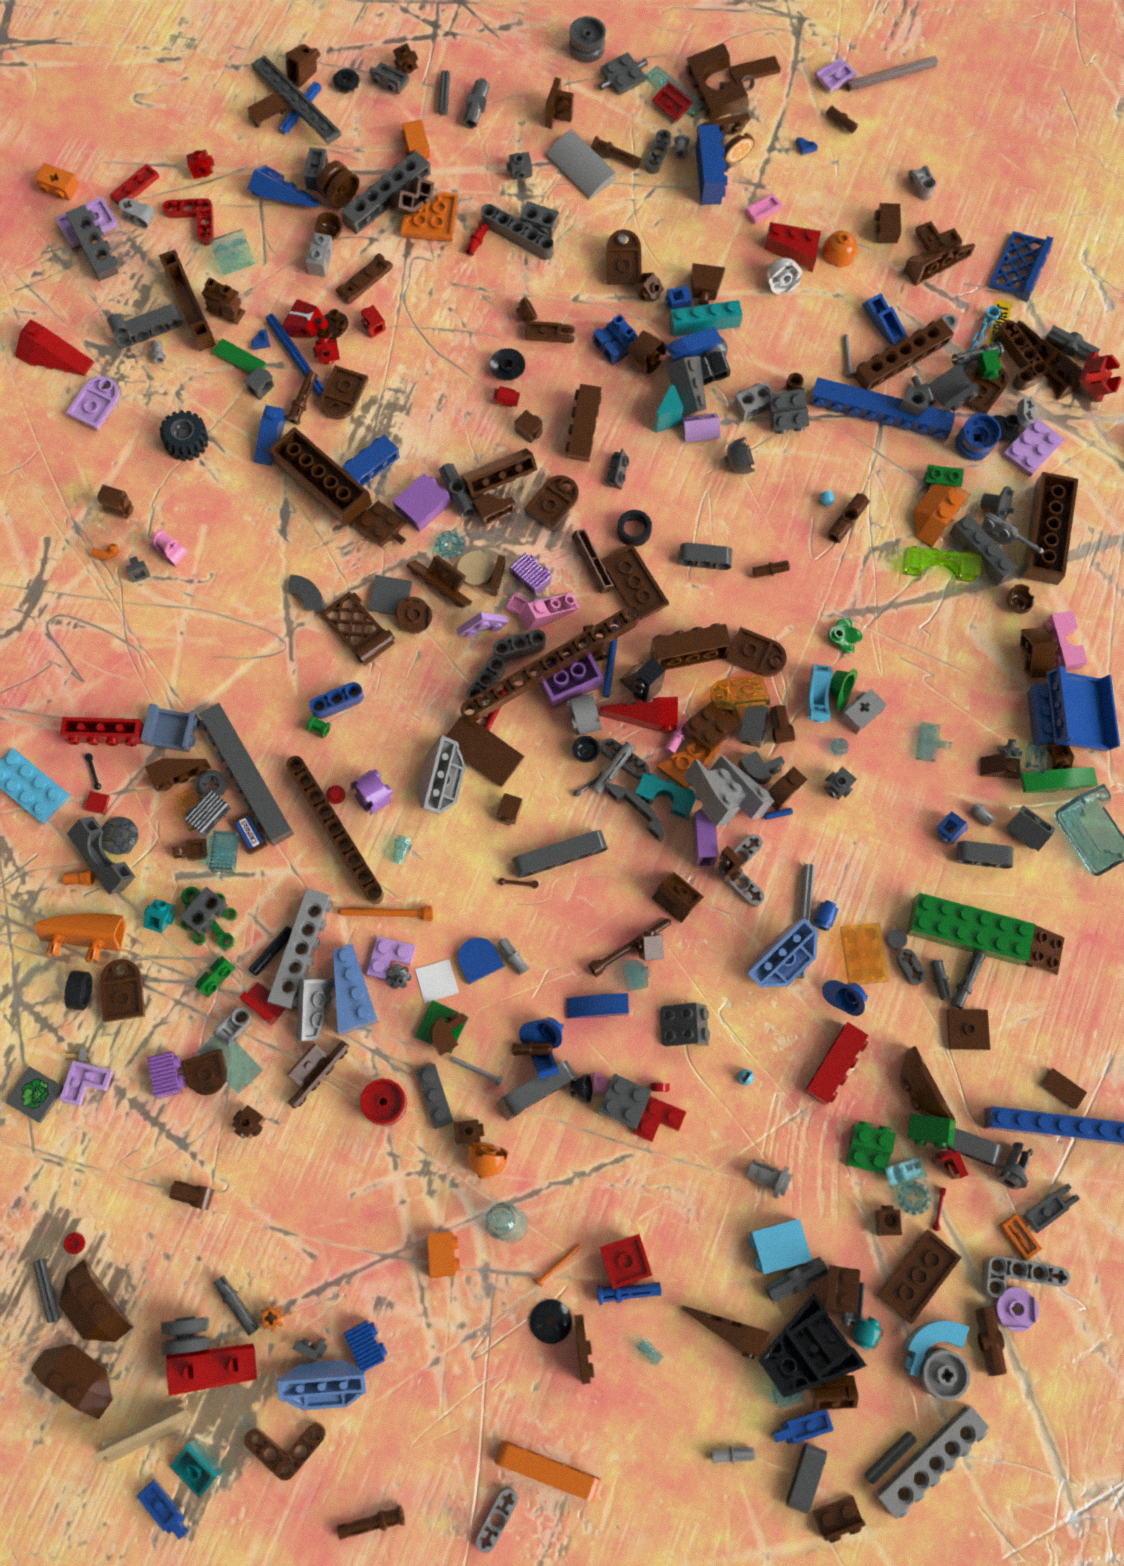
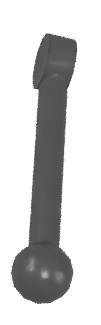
M600 772L598 777H596L594 780L583 786L581 789L574 790V796L579 797L581 795V792H583L591 785L596 783V781L602 773Z

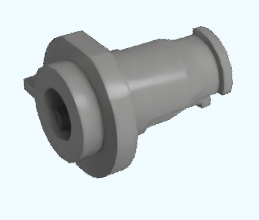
M754 1159L749 1167L746 1178H751L757 1183L774 1190L773 1197L778 1199L779 1195L785 1196L793 1175L789 1173L790 1168L784 1166L783 1170L780 1171L766 1164H760Z

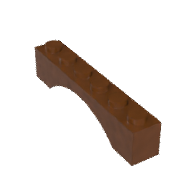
M176 250L160 254L159 258L199 351L215 346L216 343L196 300Z

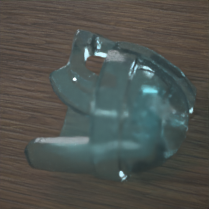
M499 1203L491 1207L485 1214V1227L494 1239L510 1244L518 1242L525 1235L528 1220L521 1208L509 1203Z

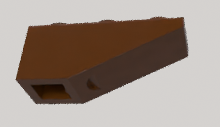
M163 758L145 766L154 788L159 792L169 790L174 784L184 783L196 774L201 775L203 772L208 771L211 766L207 759Z

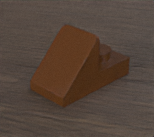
M1006 753L981 757L980 776L1019 779L1020 759L1006 758Z

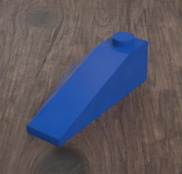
M267 165L254 170L247 188L252 191L253 195L260 198L274 199L314 208L321 203V201L308 192L298 190L295 183L285 181V176Z

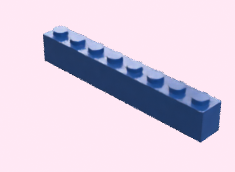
M817 377L810 400V405H814L817 408H825L837 413L841 412L851 417L864 418L867 421L883 423L886 426H894L906 431L910 430L920 435H929L940 440L948 439L956 414L928 406L925 412L921 411L918 418L899 410L903 399Z
M994 1106L985 1108V1129L1124 1146V1122Z

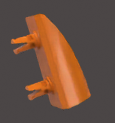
M68 914L38 921L35 924V931L40 941L49 942L45 952L47 957L51 958L53 954L55 959L58 958L61 945L68 944L89 947L85 961L90 963L93 959L96 964L98 963L101 949L121 950L126 921L123 918L124 915Z

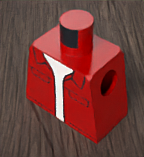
M296 299L282 327L289 337L313 338L319 329L327 328L328 322L317 306Z

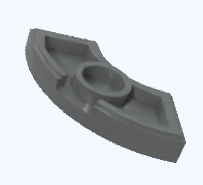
M290 575L288 592L291 595H297L302 598L306 611H324V600L316 585L305 577Z

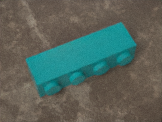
M739 300L670 310L669 325L672 337L693 334L713 327L716 330L740 327L743 314Z

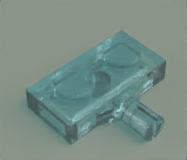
M921 722L916 760L935 762L939 748L951 749L952 742L940 740L939 724Z

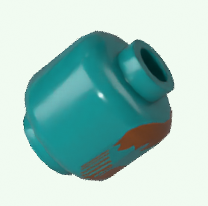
M871 1316L868 1319L861 1318L852 1331V1336L855 1338L853 1342L867 1351L870 1348L875 1349L884 1334L882 1328L879 1327L880 1322Z

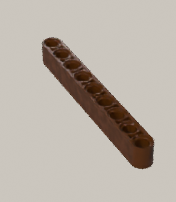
M299 756L290 757L287 760L286 766L363 894L371 904L381 903L384 893L380 884L305 762ZM294 764H301L299 769H292ZM303 780H311L308 785H301ZM314 795H320L317 801H311V798ZM323 811H330V814L327 817L321 816V813ZM334 826H339V827H340V829H339L338 832H336V833H331V832H330V830H331L332 827H334ZM343 842L350 843L346 849H341L340 845ZM352 858H359V863L351 865L350 860ZM362 874L369 875L367 881L359 880ZM372 890L379 891L377 897L372 898L369 896Z

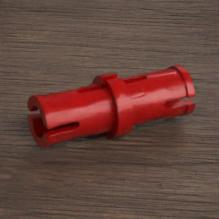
M483 222L478 224L477 229L471 234L470 241L464 249L466 255L471 252L469 256H474L478 246L483 243V237L489 229L488 225L484 224L482 228Z

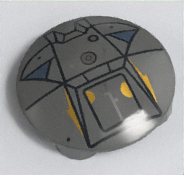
M115 817L108 820L102 826L104 831L102 848L105 851L115 855L128 854L132 851L138 840V828L133 821L125 817Z

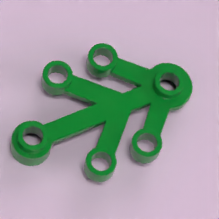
M188 887L182 892L181 899L186 905L185 910L201 893L195 887ZM191 894H195L193 900H189ZM216 894L217 896L222 897L223 901L226 902V898L223 894ZM228 908L221 917L234 921L238 913L235 909ZM233 911L234 916L229 918L228 913ZM198 916L197 924L202 922L203 916ZM181 921V927L184 930L190 931L193 929L190 926L184 927L185 922ZM214 921L211 929L218 937V945L226 950L232 948L235 943L234 937L230 933H225L218 923ZM195 932L192 940L196 945L201 946L205 943L206 938L204 933L200 935L198 932ZM198 936H202L201 942H196ZM225 939H230L228 945H224Z

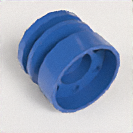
M980 413L971 416L956 436L955 446L958 453L970 461L983 460L989 455L1001 437L1000 425L995 418L988 414Z

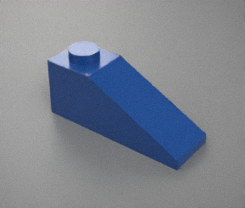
M713 327L683 336L668 344L666 349L674 362L686 357L701 356L723 343V340L716 328Z
M265 406L260 422L254 463L272 466L273 461L268 449L281 439L286 423L285 413L282 408Z

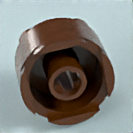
M643 330L635 342L632 341L627 348V351H629L627 361L645 374H651L660 365L661 360L659 359L661 354L665 355L666 344Z

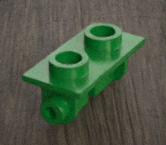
M928 465L924 480H926V483L962 487L964 469Z
M223 956L220 959L217 958L209 967L212 971L211 975L205 972L196 981L195 987L208 998L235 969Z

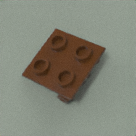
M1035 925L1029 961L1025 963V966L1033 967L1034 965L1058 975L1065 938Z

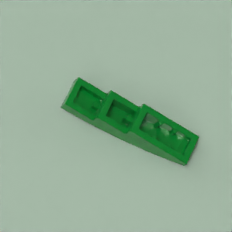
M1094 767L1054 769L1020 774L1023 793H1054L1058 790H1075L1077 788H1093L1098 786Z

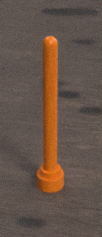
M424 905L420 909L340 908L338 910L341 916L420 917L424 921L433 920V906Z

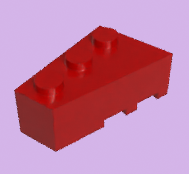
M770 222L765 250L782 258H790L798 265L801 264L807 267L808 271L813 272L821 231Z

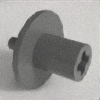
M1006 486L1000 495L984 493L981 499V509L995 511L996 516L1005 521L1009 513H1014V508H1011L1014 490Z

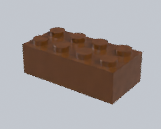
M715 623L706 628L695 627L691 631L684 632L680 630L671 635H657L655 638H652L650 656L665 670L727 658L731 647L726 624L720 625V623Z

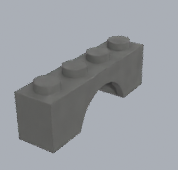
M969 514L954 524L949 534L960 546H968L980 556L985 566V573L997 586L1013 574L1017 566Z
M93 816L78 819L67 833L73 844L109 895L124 891L133 881L135 875L126 862L114 863L107 858L102 848L104 831Z

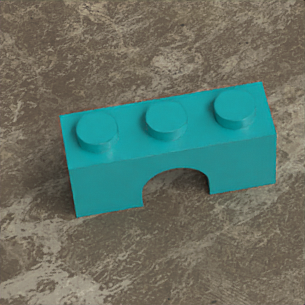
M652 773L643 774L635 793L651 806L656 797L660 795L669 797L672 801L670 813L685 820H688L696 800L693 790L689 788L682 789L669 780H666V782L660 780L657 775Z

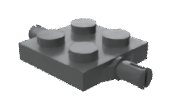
M626 52L601 66L600 72L605 77V81L598 84L599 89L602 91L609 86L619 96L645 82L646 76L641 68L647 66L648 61L644 58L636 62Z

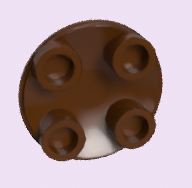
M337 309L330 310L328 314L324 315L328 322L327 328L319 329L316 335L318 338L329 337V339H337L348 327L346 315Z

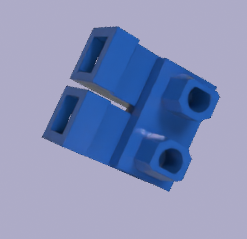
M619 314L602 330L597 329L593 331L592 342L601 353L603 352V355L613 366L629 355L627 348L632 341L635 342L638 335L627 324L624 317Z

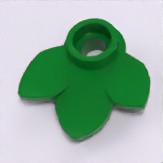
M848 618L839 620L836 626L832 627L828 632V640L832 644H838L840 649L846 653H854L853 644L860 642L863 638L860 630L852 627V620Z

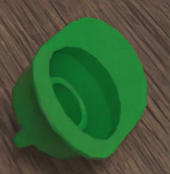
M852 669L849 672L837 670L831 679L829 691L838 699L837 708L840 712L846 707L850 693L856 683L858 675L856 669Z

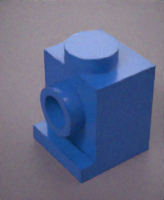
M688 285L667 290V296L664 298L666 308L672 310L691 307L692 298Z
M951 811L936 827L939 834L938 838L944 843L949 841L951 844H954L968 830L967 822Z

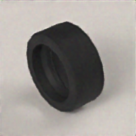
M629 510L621 515L618 520L617 534L624 544H633L634 547H637L649 540L652 522L645 512ZM638 520L644 524L645 532L640 536H630L624 531V525L627 521Z
M72 971L70 973L64 995L66 1008L74 1010H85L87 1008L92 993L91 973L84 971Z

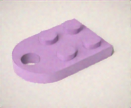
M106 376L90 379L70 405L66 414L99 431L120 399V390L116 382ZM105 384L111 385L110 388L106 390L102 389L103 385Z

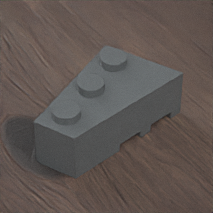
M700 356L686 357L666 364L670 383L675 386L683 405L682 417L707 410Z

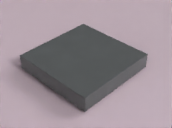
M375 575L368 610L394 615L397 605L405 598L410 597L412 581Z

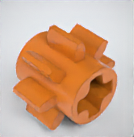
M269 1304V1310H260L263 1313V1317L259 1318L258 1321H263L265 1324L262 1328L263 1330L269 1326L271 1331L274 1332L276 1329L275 1325L283 1326L281 1319L286 1314H281L282 1306L273 1309V1304ZM271 1311L273 1315L277 1316V1319L273 1320V1324L267 1318L271 1315Z

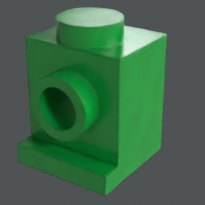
M999 349L981 352L977 364L982 380H993L999 377L998 372L1001 370V361L998 360Z

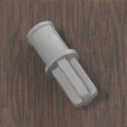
M504 938L498 943L499 948L507 957V962L513 965L519 975H522L529 969V966L526 965L519 955L520 951H516L508 938Z
M732 1445L730 1448L711 1449L712 1464L724 1462L735 1464V1462L753 1461L755 1459L754 1448H733Z

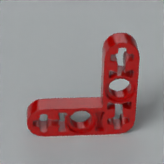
M209 199L167 200L163 203L162 208L165 216L168 218L197 217V237L201 245L208 246L214 242V209ZM186 206H192L190 211L184 210ZM202 220H210L206 225L201 224Z

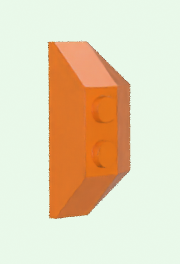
M933 484L913 511L916 538L932 548L971 494L961 487Z

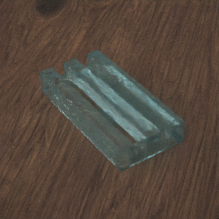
M1029 742L1026 751L1025 767L1044 774L1047 765L1048 748L1044 747L1042 750L1040 745L1037 744L1034 747L1033 743ZM1032 752H1035L1034 765H1031ZM1040 754H1041L1040 767H1038V766H1039V757H1040Z

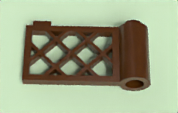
M348 592L324 611L320 612V615L351 649L357 659L366 666L394 645L393 640L395 637L390 630L382 629L360 604L362 600L355 592L353 594ZM348 599L353 602L352 608H343V603ZM332 611L338 612L337 619H329L327 615ZM342 612H351L350 620L341 619ZM363 613V621L354 620V614ZM340 624H350L349 631H340ZM353 624L363 625L362 632H352ZM366 625L376 628L372 633H365ZM351 636L361 637L360 642L353 646L350 642Z

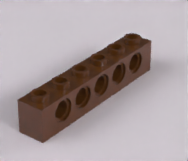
M942 318L937 321H931L924 329L916 330L912 336L904 337L895 346L891 345L883 353L875 354L866 363H860L856 367L857 370L854 378L863 389L870 391L949 344L954 333Z

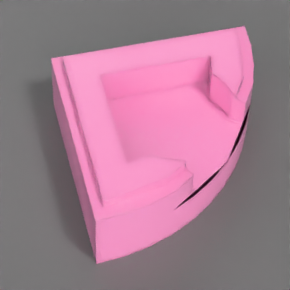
M594 1072L592 1093L605 1094L609 1081L602 1074Z

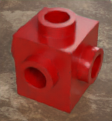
M206 149L196 150L187 155V166L194 179L213 174L214 159L212 155H208Z
M322 337L315 341L316 347H313L314 358H318L319 363L328 365L334 363L333 361L340 360L336 338Z

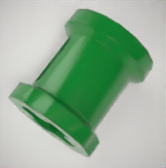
M313 715L308 721L306 731H313L324 739L330 731L331 723H325Z

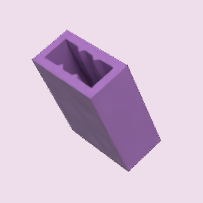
M423 473L393 500V506L395 511L417 531L421 532L450 505V494L445 488L441 489L433 477H428Z
M699 809L695 811L692 819L695 866H714L718 858L716 826L705 815L703 810Z

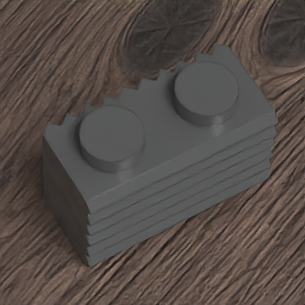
M210 790L208 793L205 792L200 796L199 803L195 807L187 810L184 820L203 837H206L231 808L223 799Z

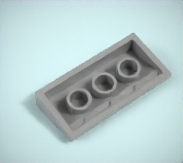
M572 129L557 140L546 153V157L589 200L615 182L616 172Z

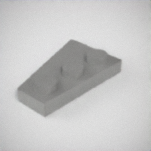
M299 979L298 1041L318 1040L325 1019V1007L330 1002L331 996L329 994L332 986H335V979Z

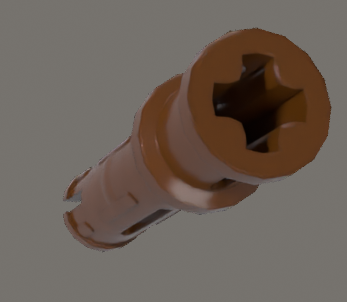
M595 136L591 145L594 151L604 154V157L611 156L637 169L642 160L641 157L613 146L612 142H605L599 139L598 136Z
M307 370L296 400L291 402L290 412L285 416V419L293 424L300 425L303 411L307 409L305 404L318 377V374L314 371Z
M400 1504L395 1509L387 1511L382 1509L376 1515L337 1525L339 1540L378 1529L387 1531L388 1527L399 1524L405 1526L403 1507Z

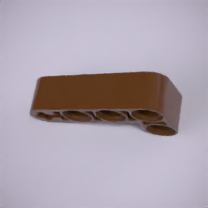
M1012 320L1004 321L997 333V339L1002 343L1004 349L1020 369L1012 382L1013 387L1018 391H1024L1042 380L1048 366L1018 325Z

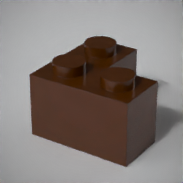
M1044 628L1021 629L1020 647L1026 653L1024 671L1030 678L1047 677L1046 672L1056 668L1055 652L1058 650L1057 642Z

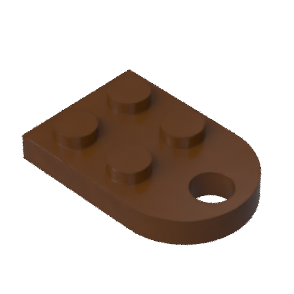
M749 113L711 120L701 125H719L720 132L723 133L724 137L728 133H732V135L741 133L749 122L750 117Z
M618 230L607 241V285L634 284L642 275L641 242L638 236L630 230ZM626 235L628 242L622 244L618 239L619 236Z
M335 365L321 394L320 403L323 412L333 419L349 417L358 405L369 380L368 376ZM337 406L340 409L337 412H332L331 408Z
M1001 366L998 378L982 380L979 368L977 367L969 377V380L972 384L976 382L979 386L978 396L970 402L967 400L965 403L980 413L987 414L1008 384L1006 370Z
M558 475L551 477L526 505L524 511L554 531L577 503L579 495L578 486L573 479L567 476ZM569 484L571 488L564 490L561 488V485Z
M740 627L726 658L727 662L764 677H771L780 673L787 660L785 649L781 644L743 627ZM778 658L781 664L776 666L772 664L771 659Z
M713 701L688 720L681 730L710 754L735 732L740 721L739 713L727 702ZM722 711H728L731 716H725Z
M117 959L107 964L100 976L103 1022L145 1017L143 980L139 967L126 959ZM121 964L125 965V972L117 975L115 972L116 967Z
M583 1314L574 1315L580 1377L582 1384H590V1378H594L593 1364L588 1361V1355H592L591 1342L586 1340Z

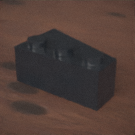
M649 658L643 663L634 665L619 681L633 693L636 700L648 703L661 691L666 670L653 658Z

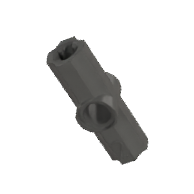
M479 78L476 80L472 93L468 95L467 109L463 118V124L467 128L473 129L477 127L481 113L485 111L486 97L490 87L486 79Z
M1055 325L1052 326L1045 338L1061 347L1064 354L1068 356L1077 355L1084 360H1087L1089 352L1096 351L1099 353L1100 351L1099 348L1084 341L1080 333H1069Z
M447 463L443 465L439 472L449 491L450 498L454 501L461 517L472 515L475 512V507L454 464Z
M817 1257L801 1267L797 1266L783 1274L784 1276L764 1287L772 1303H776L792 1293L796 1294L810 1286V1283L829 1273L825 1263L820 1257Z

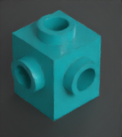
M156 899L145 909L143 927L162 933L168 925H172L175 919V914H173L174 905Z

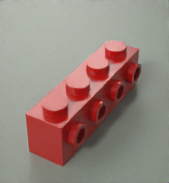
M62 717L60 736L71 745L87 743L88 745L96 746L98 743H106L109 746L125 744L126 746L135 747L137 744H143L140 738L144 724L140 719Z

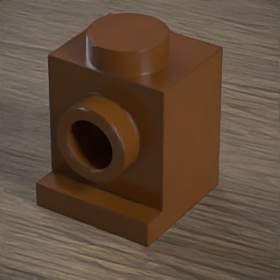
M478 1119L453 1122L456 1144L481 1141L480 1136H484L483 1123L479 1124ZM471 1127L473 1133L467 1135L465 1133L466 1128Z

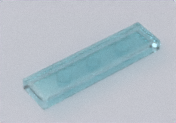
M658 65L646 74V79L658 90H661L670 81L693 101V105H690L686 111L690 117H695L703 110L704 104Z

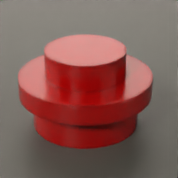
M339 785L329 787L326 792V798L332 804H340L346 796L345 790Z
M80 1233L69 1234L64 1240L66 1252L78 1254L83 1251L86 1244L84 1236Z

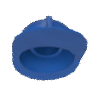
M829 980L822 987L824 998L832 1006L852 1016L863 1014L868 995L865 994L860 985L856 983L844 984L840 981Z
M552 1017L527 1022L520 1028L519 1037L522 1043H529L530 1041H534V1043L550 1042L554 1049L562 1044L564 1024L559 1023Z

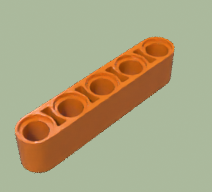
M501 1440L494 1461L495 1464L590 1502H594L601 1482L600 1478L505 1440Z

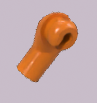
M111 543L108 545V549L104 551L93 548L91 556L108 561L118 555V545Z

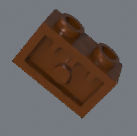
M727 846L722 850L719 857L720 865L726 871L730 870L724 879L726 883L730 880L734 882L739 878L744 862Z
M853 1495L812 1510L821 1537L825 1541L829 1540V1543L840 1540L843 1534L849 1533L853 1535L862 1531L861 1527L866 1526Z

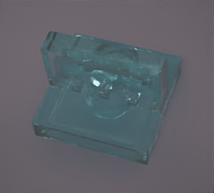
M243 229L209 240L222 275L255 264Z

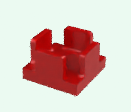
M1096 351L1089 352L1079 382L1095 402H1102L1104 395L1118 391L1122 378L1120 376L1111 377L1112 372L1110 370L1118 369L1120 363L1112 354L1099 356Z
M640 1234L599 1247L612 1289L653 1276Z

